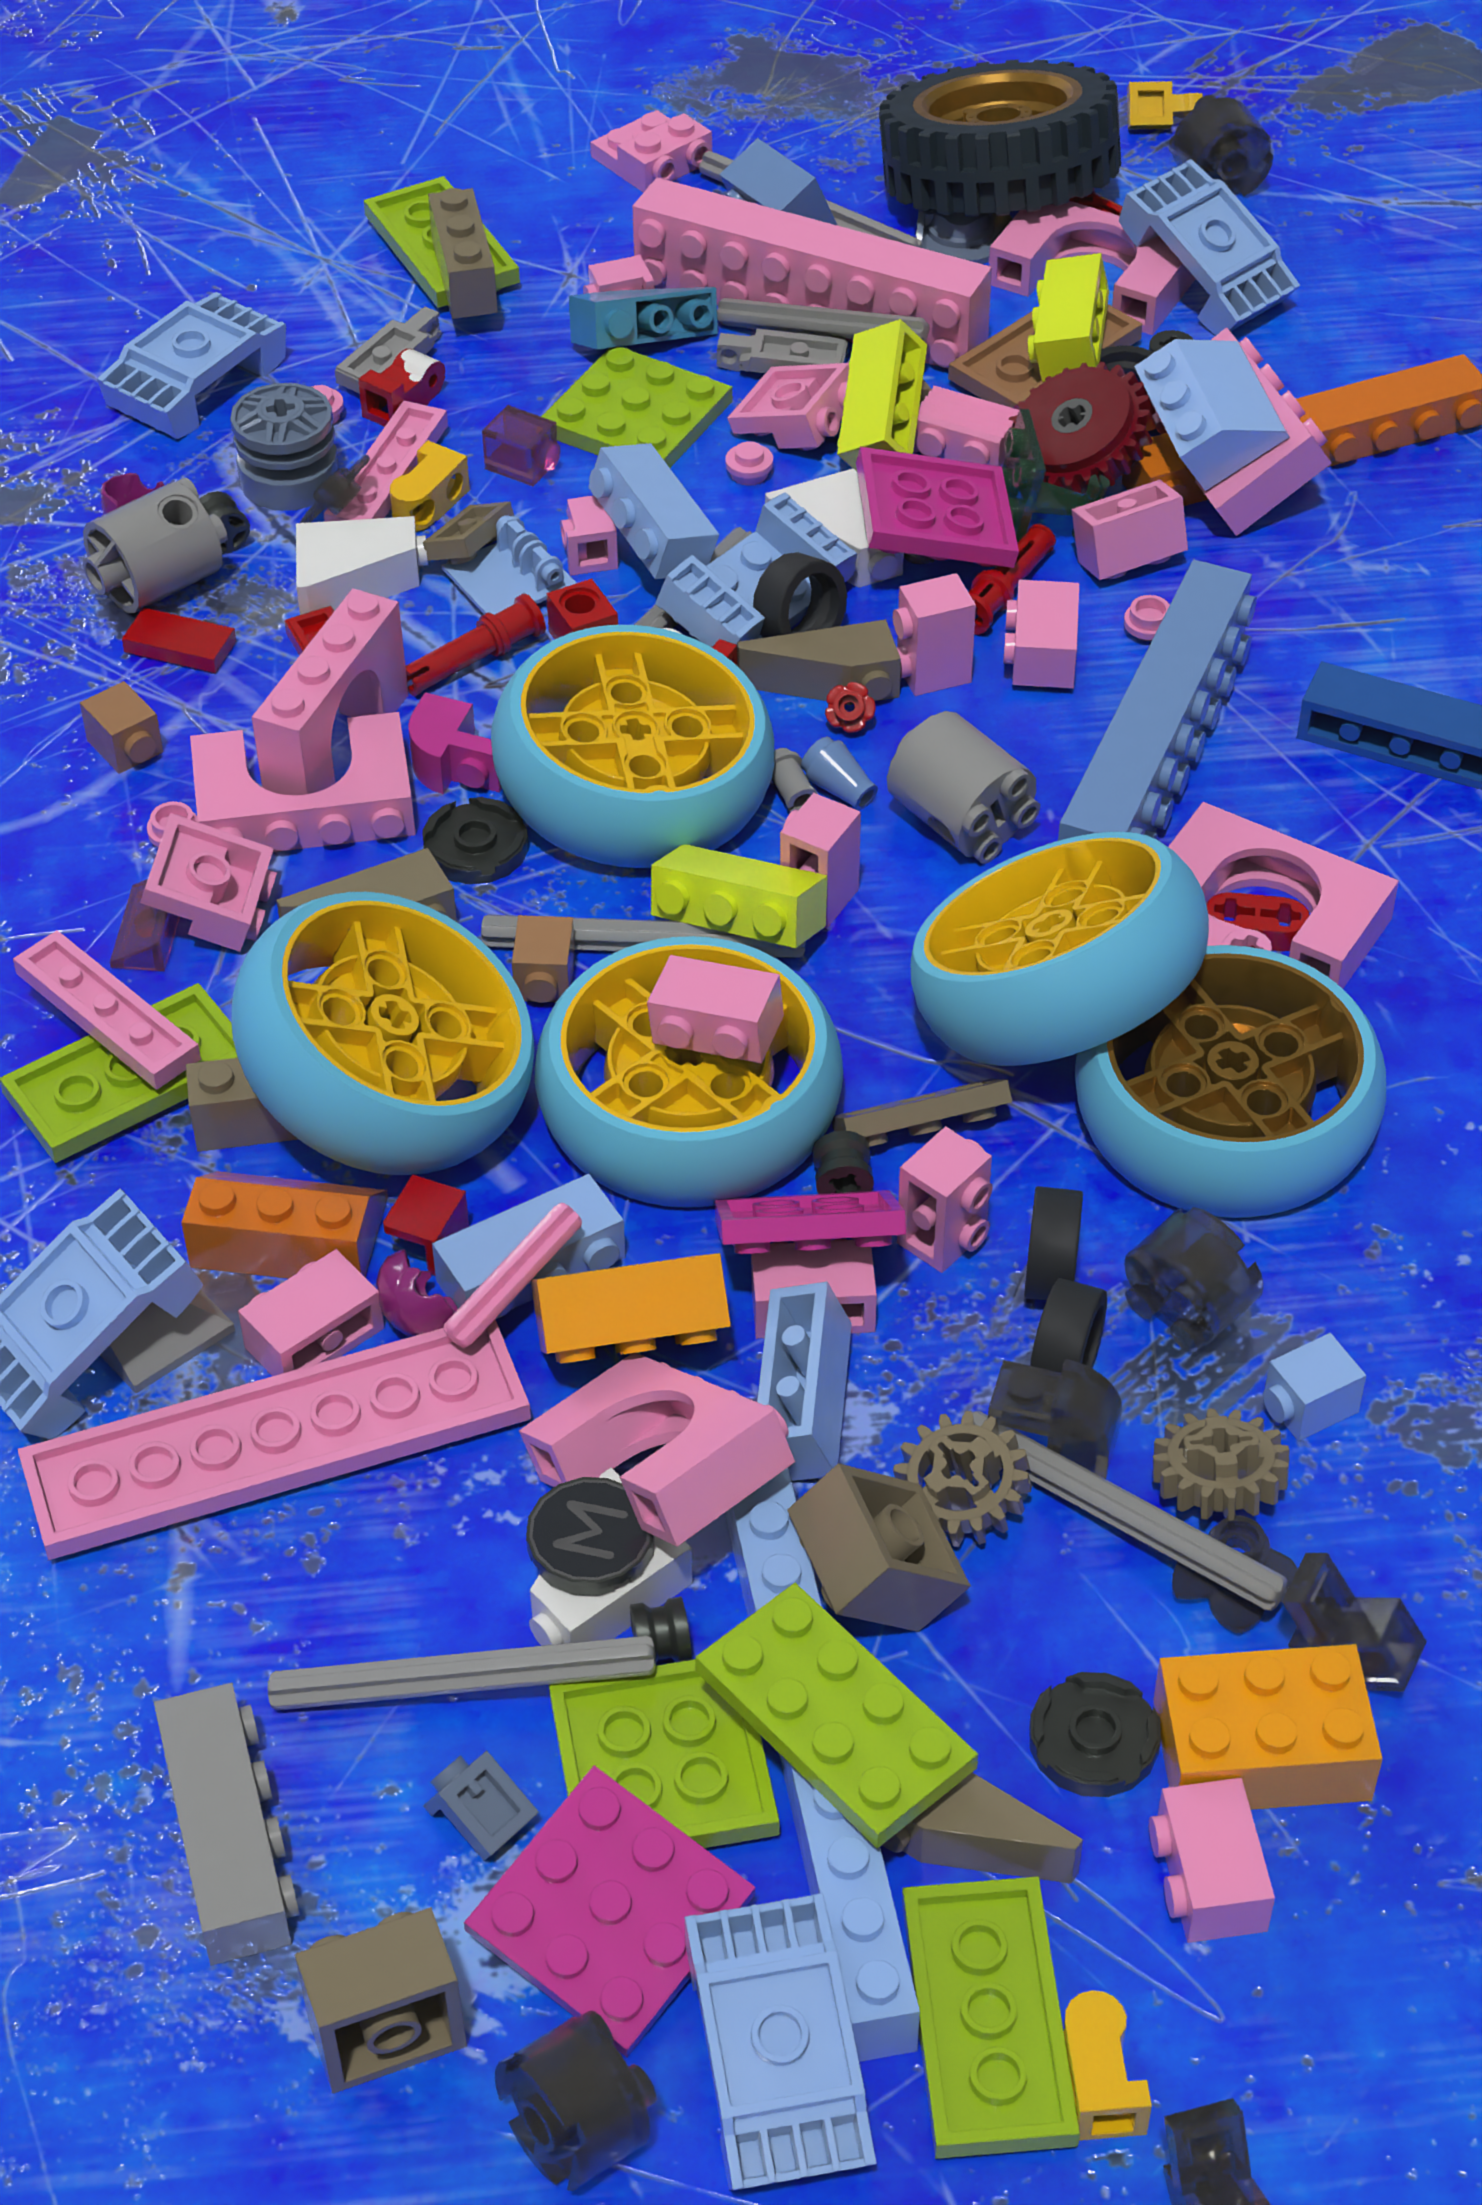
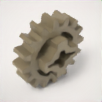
M1211 1408L1207 1410L1206 1418L1198 1420L1194 1415L1187 1413L1183 1415V1427L1168 1423L1165 1426V1438H1156L1154 1441L1153 1482L1160 1483V1495L1163 1499L1177 1496V1510L1184 1512L1193 1506L1199 1507L1201 1519L1207 1520L1215 1511L1223 1512L1228 1521H1234L1236 1510L1244 1509L1252 1516H1256L1259 1514L1260 1501L1275 1505L1278 1502V1491L1287 1490L1289 1446L1281 1445V1432L1278 1429L1263 1432V1418L1257 1417L1248 1423L1241 1421L1240 1410L1234 1409L1227 1418V1416H1219L1217 1411Z
M965 1411L961 1424L952 1425L946 1413L939 1415L940 1429L932 1432L922 1424L917 1427L921 1441L918 1446L903 1442L900 1448L906 1463L894 1465L893 1472L895 1478L917 1483L922 1487L924 1474L931 1464L933 1466L932 1472L924 1477L926 1486L922 1489L943 1531L949 1532L952 1545L959 1547L964 1533H973L974 1538L979 1544L986 1543L985 1528L993 1525L997 1530L1005 1533L1009 1530L1005 1513L1008 1511L1013 1514L1022 1515L1025 1510L1022 1497L1019 1494L1031 1492L1032 1488L1029 1473L1025 1472L1030 1468L1025 1449H1018L1016 1433L1012 1429L999 1435L1000 1431L995 1417L990 1416L981 1426L975 1425L972 1411ZM1003 1468L1000 1486L994 1493L991 1490L992 1485L1000 1479L999 1471Z

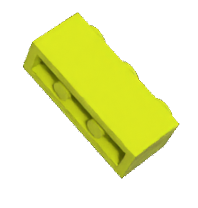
M1101 253L1046 260L1044 279L1037 281L1039 307H1033L1032 310L1035 335L1028 336L1029 358L1032 364L1038 363L1042 382L1048 376L1053 377L1062 373L1063 369L1067 367L1069 370L1080 368L1082 363H1087L1088 367H1096L1100 363L1109 298V287Z
M901 319L854 334L852 352L849 359L846 395L843 401L844 409L840 437L838 438L837 455L854 468L856 472V461L860 447L913 454L927 344Z
M681 845L651 865V915L797 948L826 926L828 875L696 846Z

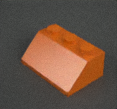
M220 1171L196 1177L181 1222L189 1265L191 1268L289 1279L297 1274L306 1264L318 1261L337 1249L366 1278L388 1199L387 1190Z

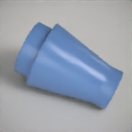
M823 737L807 750L802 759L801 768L806 772L809 782L849 803L858 811L868 806L878 792V787L868 778L841 740L833 741L830 737Z

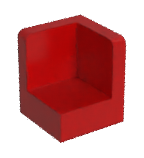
M412 1174L383 1221L384 1232L425 1246L428 1272L436 1276L432 1243L469 1227L466 1191Z

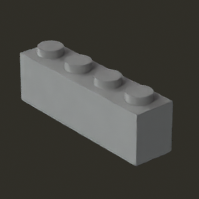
M232 1682L155 1701L156 1716L210 1965L292 1945L286 1918L298 1916L299 1910L291 1875L277 1878L273 1860L286 1857L277 1816L263 1819L260 1802L272 1800V1794L264 1760L251 1763L247 1747L260 1744L251 1705L238 1708Z

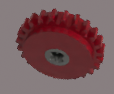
M1100 362L1096 367H1088L1087 363H1082L1080 368L1069 370L1067 367L1063 369L1062 373L1053 377H1046L1045 382L1040 386L1029 390L1031 394L1025 401H1019L1017 404L1019 408L1018 415L1009 418V420L1013 421L1014 430L1008 432L1006 440L1009 446L1004 448L1017 478L1022 480L1028 490L1034 487L1039 496L1043 497L1049 490L1055 500H1060L1064 494H1071L1073 500L1078 499L1080 494L1091 492L1094 495L1097 494L1098 489L1106 485L1111 487L1115 485V480L1121 475L1131 473L1130 467L1135 460L1142 461L1144 458L1141 451L1142 446L1151 445L1153 441L1148 431L1156 429L1157 424L1152 416L1156 413V410L1143 382H1138L1132 371L1125 374L1120 365H1116L1109 371L1105 362Z

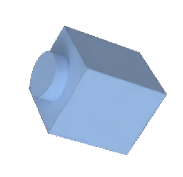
M1328 1333L1269 1362L1266 1385L1263 1392L1264 1404L1270 1416L1276 1422L1284 1423L1293 1436L1300 1441L1359 1412L1366 1374L1335 1337Z

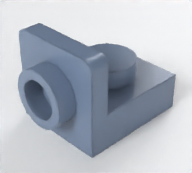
M485 1751L470 1765L460 1755L430 1781L438 1793L423 1805L431 1816L438 1810H441L483 1860H486L539 1813L488 1751Z

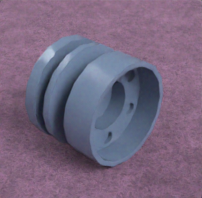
M274 383L257 387L248 392L232 407L230 421L234 433L233 442L237 450L236 463L239 484L246 498L258 506L272 510H298L314 506L331 495L338 486L339 464L337 448L334 444L335 430L332 424V407L324 394L313 387L298 383Z

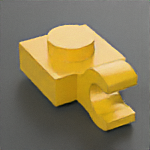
M1172 81L1129 82L1127 85L1128 130L1171 129L1173 126V116L1179 118H1199V112H1203V94H1172Z

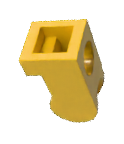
M428 440L417 450L418 465L409 474L397 477L390 484L392 517L415 516L416 532L425 530L435 521H438L470 491L467 456Z
M1091 1990L1078 1994L1070 2001L1065 2011L1064 2037L1080 2131L1079 2141L1147 2135L1152 2108L1147 2080L1127 2081L1122 2053L1127 2021L1123 2005L1114 1996L1103 1991Z

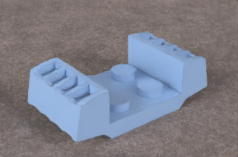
M1192 159L1126 194L1119 217V222L1136 247L1158 235L1209 293L1210 297L1197 318L1215 336L1226 327L1230 332L1283 302L1300 287L1298 281L1283 262L1280 247L1222 180L1212 179Z
M218 292L196 303L185 301L123 347L119 359L101 374L97 381L107 406L115 408L127 416L130 415L158 431L161 430L175 439H179L199 427L195 396L234 366L239 365L262 377H266L282 362L286 352V324L281 321L277 322L266 314L262 315L253 311L251 307L242 306L235 300H229Z
M784 492L763 505L755 532L705 566L695 556L691 555L666 576L655 605L666 611L676 623H679L689 631L692 637L697 638L708 646L713 647L718 639L737 645V642L762 638L760 632L765 617L753 607V598L759 579L771 562L783 554L799 552L835 565L846 582L854 575L857 553ZM809 577L802 580L791 599L789 606L791 628L804 618L811 599Z
M122 1189L117 1190L87 1217L72 1221L0 1294V1406L23 1433L54 1439L66 1430L86 1411L68 1390V1387L151 1302L177 1318L203 1287L202 1282L189 1264Z
M824 1893L721 1910L702 1915L686 1916L685 1944L693 1991L697 1990L722 2127L720 2144L729 2190L744 2189L875 2165L876 2159L866 2108L864 2085Z

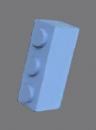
M648 443L600 447L595 467L590 473L588 488L655 579L666 578L674 568L691 555L695 556L705 566L708 565L712 558L719 533L654 446Z
M587 1174L432 1243L436 1281L445 1295L451 1297L459 1309L553 1207L562 1202L570 1206L580 1216L582 1226L533 1279L607 1269L615 1262L626 1258L624 1220L591 1175ZM531 1281L495 1319L501 1318L510 1310L533 1300Z
M828 1282L770 1289L757 1402L775 1408L787 1424L789 1435L786 1437V1440L795 1460V1463L788 1467L791 1481L824 1477L838 1464L852 1323Z

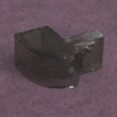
M1065 1358L1062 1372L1060 1373L1003 1360L990 1401L988 1418L990 1416L995 1417L1000 1426L1048 1436L1047 1448L1106 1479L1120 1430L1122 1402L1116 1388L1108 1379L1082 1363Z
M1306 1553L1282 1600L1283 1605L1297 1625L1288 1644L1289 1648L1356 1644L1366 1689L1372 1691L1404 1692L1427 1641L1400 1598L1355 1597L1328 1553Z
M1233 2098L1164 2116L1170 2163L1163 2165L1171 2205H1271L1251 2176L1244 2116Z

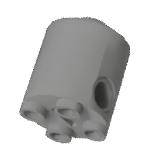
M185 477L176 482H170L86 523L83 530V538L88 557L83 560L84 572L96 592L109 596L125 612L136 613L142 610L143 607L146 608L218 572L223 565L220 544L227 541L226 529L217 515H208L199 500L196 487L190 479Z
M943 711L932 715L909 731L900 741L890 763L887 774L888 792L966 857H974L982 864L991 862L999 854L1003 843L1008 841L1018 828L1023 829L1031 825L1040 811V803L1034 799L1036 794V777L1032 772L956 712Z

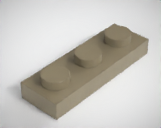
M992 1078L835 1115L832 1125L834 1132L845 1130L864 1136L869 1142V1147L888 1142L887 1132L908 1127L909 1135L913 1136L943 1129L941 1119L962 1114L963 1123L997 1116L995 1106L1012 1103L1008 1080Z

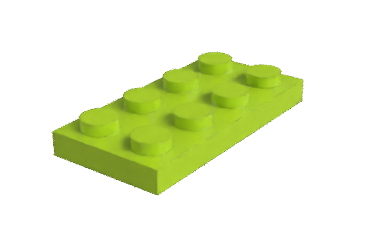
M444 176L363 200L365 216L437 308L448 305L432 242L428 194L439 193L453 188ZM483 224L494 264L496 292L504 287L520 283L519 267Z
M199 983L151 1005L198 1043L201 1060L198 1062L238 1058L233 1041L232 1023ZM91 1035L0 1077L2 1093L55 1163L188 1098L186 1070L156 1090Z
M796 1582L695 1657L696 1672L877 1849L977 1769L978 1753Z
M1039 1876L903 1887L902 1906L912 1981L920 2010L919 2037L935 2159L1078 2147L1080 2131Z

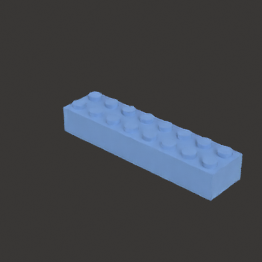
M1193 559L1060 821L1058 841L1103 832H1131L1157 839V828L1166 829L1174 805L1172 797L1174 794L1180 796L1183 794L1190 772V765L1188 764L1190 761L1198 762L1206 737L1204 730L1205 728L1214 729L1221 708L1220 697H1229L1236 677L1237 669L1235 666L1236 664L1243 666L1247 660L1252 638L1244 634L1245 626L1249 627L1257 602V597L1250 595L1252 574Z

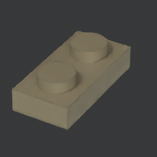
M511 502L476 504L466 507L422 542L424 549L427 551V560L448 559L449 564L455 565L466 563L476 558L477 551L480 548L497 540V521L505 515L514 516Z

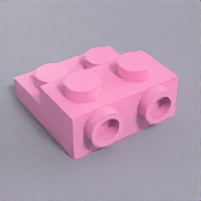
M656 110L591 141V157L644 193L656 177L674 181L698 169L703 154L707 151L712 152V131L685 113L670 119Z
M849 363L771 367L728 416L727 419L733 434L754 433L756 436H765L773 433L778 449L799 448L802 451H809L818 448L825 442L827 436H835L839 431L840 421L843 416V401L846 395Z
M170 813L140 903L192 920L188 935L240 952L245 938L256 941L266 910L257 908L256 905L258 900L267 903L274 885L277 872L268 870L274 848Z

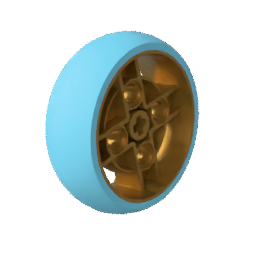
M1207 946L1199 971L1176 999L1134 1029L1106 1043L1077 1053L1075 1064L1077 1098L1083 1121L1094 1144L1110 1165L1131 1184L1153 1198L1182 1210L1214 1217L1251 1218L1267 1216L1302 1206L1322 1196L1347 1177L1365 1156L1377 1134L1386 1104V1068L1383 1054L1373 1027L1356 1002L1337 983L1315 968L1283 954L1246 946ZM1151 1040L1154 1045L1147 1058L1144 1074L1126 1081L1119 1070V1066L1137 1048ZM1330 1079L1334 1082L1342 1099L1327 1114L1313 1121L1308 1113L1315 1100L1316 1084Z

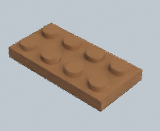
M1108 304L1102 349L1120 345H1133L1141 339L1143 323ZM1032 312L949 363L948 379L983 400L1010 408L1017 405L1019 401H1025L1031 394L1029 390L1033 387L1037 388L1043 383L1038 363L1032 364L1028 353V336L1035 335Z

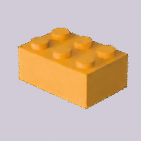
M720 1253L531 1280L540 1349L547 1354L555 1353L556 1362L559 1363L595 1359L594 1347L615 1344V1351L620 1354L656 1350L655 1338L671 1335L675 1337V1344H681V1346L716 1341V1329L731 1327Z
M1356 1644L1159 1659L1153 1702L1160 1718L1161 1746L1169 1787L1242 1778L1251 1810L1373 1800L1382 1763V1754Z

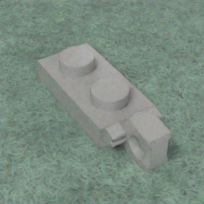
M424 306L405 323L392 319L336 366V383L360 393L358 378L370 369L378 373L383 372L392 365L396 356L402 350L408 348L424 355L428 353L434 346L435 341L442 335L439 326V312Z
M756 329L755 335L751 336L720 333L717 345V367L737 372L743 370L746 372L766 373L771 367L846 363L848 341L846 338Z

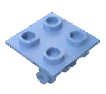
M509 515L502 516L496 523L497 543L478 550L477 557L471 561L455 565L449 563L442 565V570L483 614L488 612L494 615L513 605L514 599L523 593L529 595L538 604L547 600L546 593L577 583L563 569L562 562L556 556H551L547 552L546 545L534 533L525 531L523 521L516 516Z

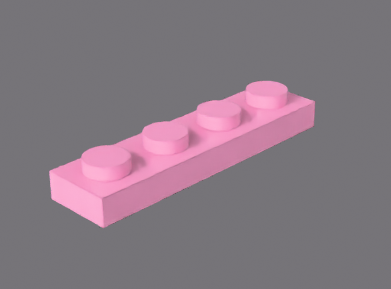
M403 400L324 512L325 522L385 518L391 509L390 484L397 477L409 474L418 465L417 450L427 440L433 443L438 441L448 426L447 410Z
M58 930L13 958L16 974L156 1090L184 1072L186 1064L197 1063L201 1060L198 1043Z

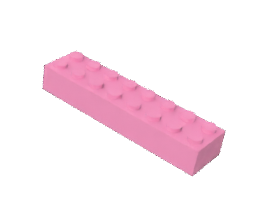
M658 177L632 206L634 256L641 255L654 279L656 289L716 287L717 305L721 299L732 298L921 317L929 324L925 363L949 369V363L988 339L991 266ZM846 338L848 342L853 343V339Z

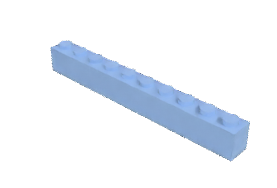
M788 1468L725 1512L748 1617L794 1582L821 1606L811 1560L806 1549L800 1544L799 1534L787 1511L796 1502ZM779 1753L810 1894L824 1893L832 1936L838 1953L858 2060L861 2062L916 2052L918 2049L920 2010L880 1847L877 1849Z

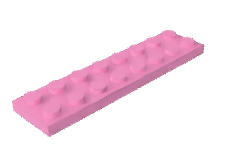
M495 1319L471 1345L465 1348L453 1342L444 1329L440 1328L17 1450L49 1561L531 1419L530 1404Z

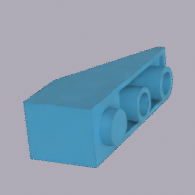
M716 287L617 290L569 296L571 342L590 348L604 349L718 334Z

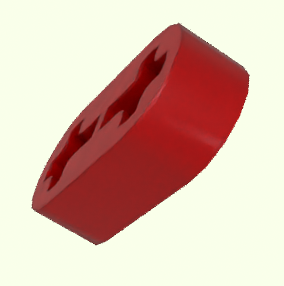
M1227 892L1214 895L1207 902L1208 914L1217 919L1265 934L1271 941L1272 951H1290L1292 939L1309 917V911L1302 903L1285 897ZM1224 917L1234 918V921L1224 920ZM1279 923H1287L1288 926H1280Z

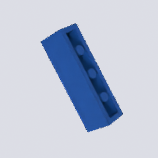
M1321 661L1302 699L1297 732L1298 739L1482 790V705Z

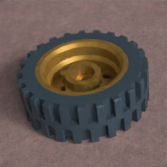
M1036 59L1033 62L1006 60L1005 63L999 64L983 62L976 63V66L968 68L958 66L949 68L947 72L942 74L931 73L924 75L919 82L909 81L903 84L901 91L893 90L886 96L887 100H883L879 106L884 178L887 192L892 197L896 196L898 202L904 205L913 203V208L921 211L935 209L938 214L951 215L953 212L965 213V216H979L981 213H996V216L1010 215V211L1025 209L1027 212L1041 210V206L1050 204L1060 206L1069 203L1070 198H1084L1091 195L1093 188L1102 189L1109 184L1110 178L1117 176L1121 166L1117 85L1113 80H1110L1107 74L1103 72L1095 73V69L1088 66L1077 68L1071 62L1062 61L1058 64L1048 63V60Z

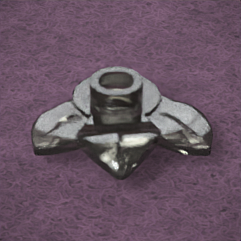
M364 455L349 470L342 467L328 476L314 491L313 498L316 502L304 514L300 523H311L326 508L335 516L344 509L362 489L354 479L361 469L368 464L371 457Z
M1235 1516L1234 1521H1228L1225 1518L1211 1529L1208 1534L1209 1536L1231 1548L1243 1549L1245 1552L1242 1554L1285 1576L1287 1579V1591L1282 1602L1299 1600L1301 1579L1295 1563L1291 1558L1270 1548L1268 1537L1256 1521L1245 1516ZM1177 1561L1172 1577V1590L1177 1599L1209 1598V1607L1216 1620L1223 1627L1235 1633H1244L1260 1622L1265 1609Z

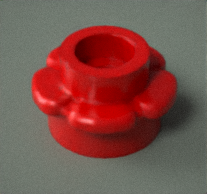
M849 682L847 686L837 685L832 688L826 698L828 707L825 709V715L828 722L834 728H843L846 733H856L864 729L868 720L873 719L876 711L875 701L868 696V689L857 682ZM849 702L855 705L854 710L851 712L845 710V705Z

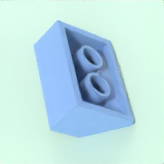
M1175 339L1134 366L1179 457L1205 491L1290 437L1238 341Z

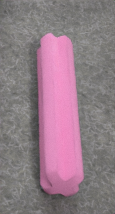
M563 1202L554 1206L447 1320L443 1329L453 1342L462 1348L471 1345L582 1226V1219L570 1206Z

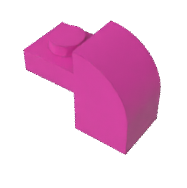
M425 692L412 712L408 725L412 768L417 779L427 788L441 794L445 793L451 781L463 783L471 788H483L500 793L502 787L493 763L491 739L475 735L473 704Z

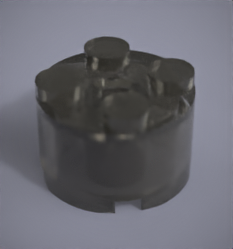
M1214 95L1203 96L1195 103L1194 109L1180 122L1168 144L1169 151L1177 166L1192 159L1212 179L1222 180L1234 195L1241 192L1243 196H1246L1253 192L1268 175L1274 156L1270 152V143H1272L1270 136L1249 109L1237 99L1229 97L1216 98Z
M1195 1207L1191 1208L1186 1214L1182 1213V1208L1177 1209L1128 1252L1124 1262L1126 1276L1131 1285V1288L1125 1292V1297L1131 1308L1145 1319H1150L1152 1316L1157 1317L1170 1327V1333L1176 1343L1190 1353H1195L1202 1346L1211 1343L1261 1297L1264 1285L1256 1262L1247 1268L1237 1253L1245 1246L1239 1237L1217 1217Z
M588 2011L580 2017L569 2018L506 2057L496 2066L495 2085L499 2100L501 2101L512 2095L519 2116L508 2123L531 2162L555 2185L567 2178L569 2179L567 2190L574 2191L645 2145L649 2139L650 2121L647 2108L656 2102L655 2089L641 2067L636 2064L628 2067L614 2046L613 2037L608 2025L595 2011Z

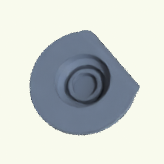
M935 209L919 210L916 238L921 240L923 249L985 264L989 262L991 244L1012 221V217L1010 215L996 216V213L965 216V213L953 212L951 215L938 214Z

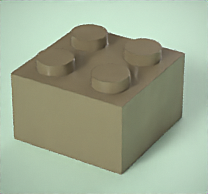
M838 1463L787 1510L799 1534L800 1544L806 1549L822 1583L821 1592L823 1598L837 1615L919 1632L971 1587L920 1484Z
M431 1907L416 1913L399 1912L383 1919L377 1926L348 1936L332 1935L322 1938L309 1949L295 1954L309 2024L332 2094L467 2047L458 1980Z

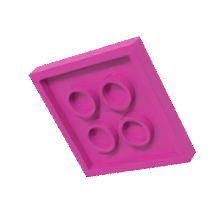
M860 447L856 467L869 548L879 549L889 554L902 552L924 555L934 560L953 559L975 562L984 567H994L997 565L1014 568L1019 549L1002 467Z
M889 1190L715 1200V1220L722 1244H732L734 1246V1253L738 1254L771 1251L770 1242L782 1241L795 1242L796 1250H823L831 1248V1239L836 1238L855 1239V1246L881 1247L892 1244L891 1235H906L905 1210Z
M594 1765L464 1921V1928L473 1938L625 2057H628L691 1977L685 1944V1917L746 1907L755 1896L756 1887Z

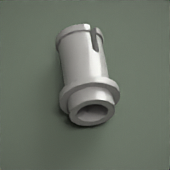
M779 748L774 750L775 764L770 785L776 786L780 795L785 800L788 810L792 812L795 809L799 810L813 793H818L811 786L801 768V756L787 748Z

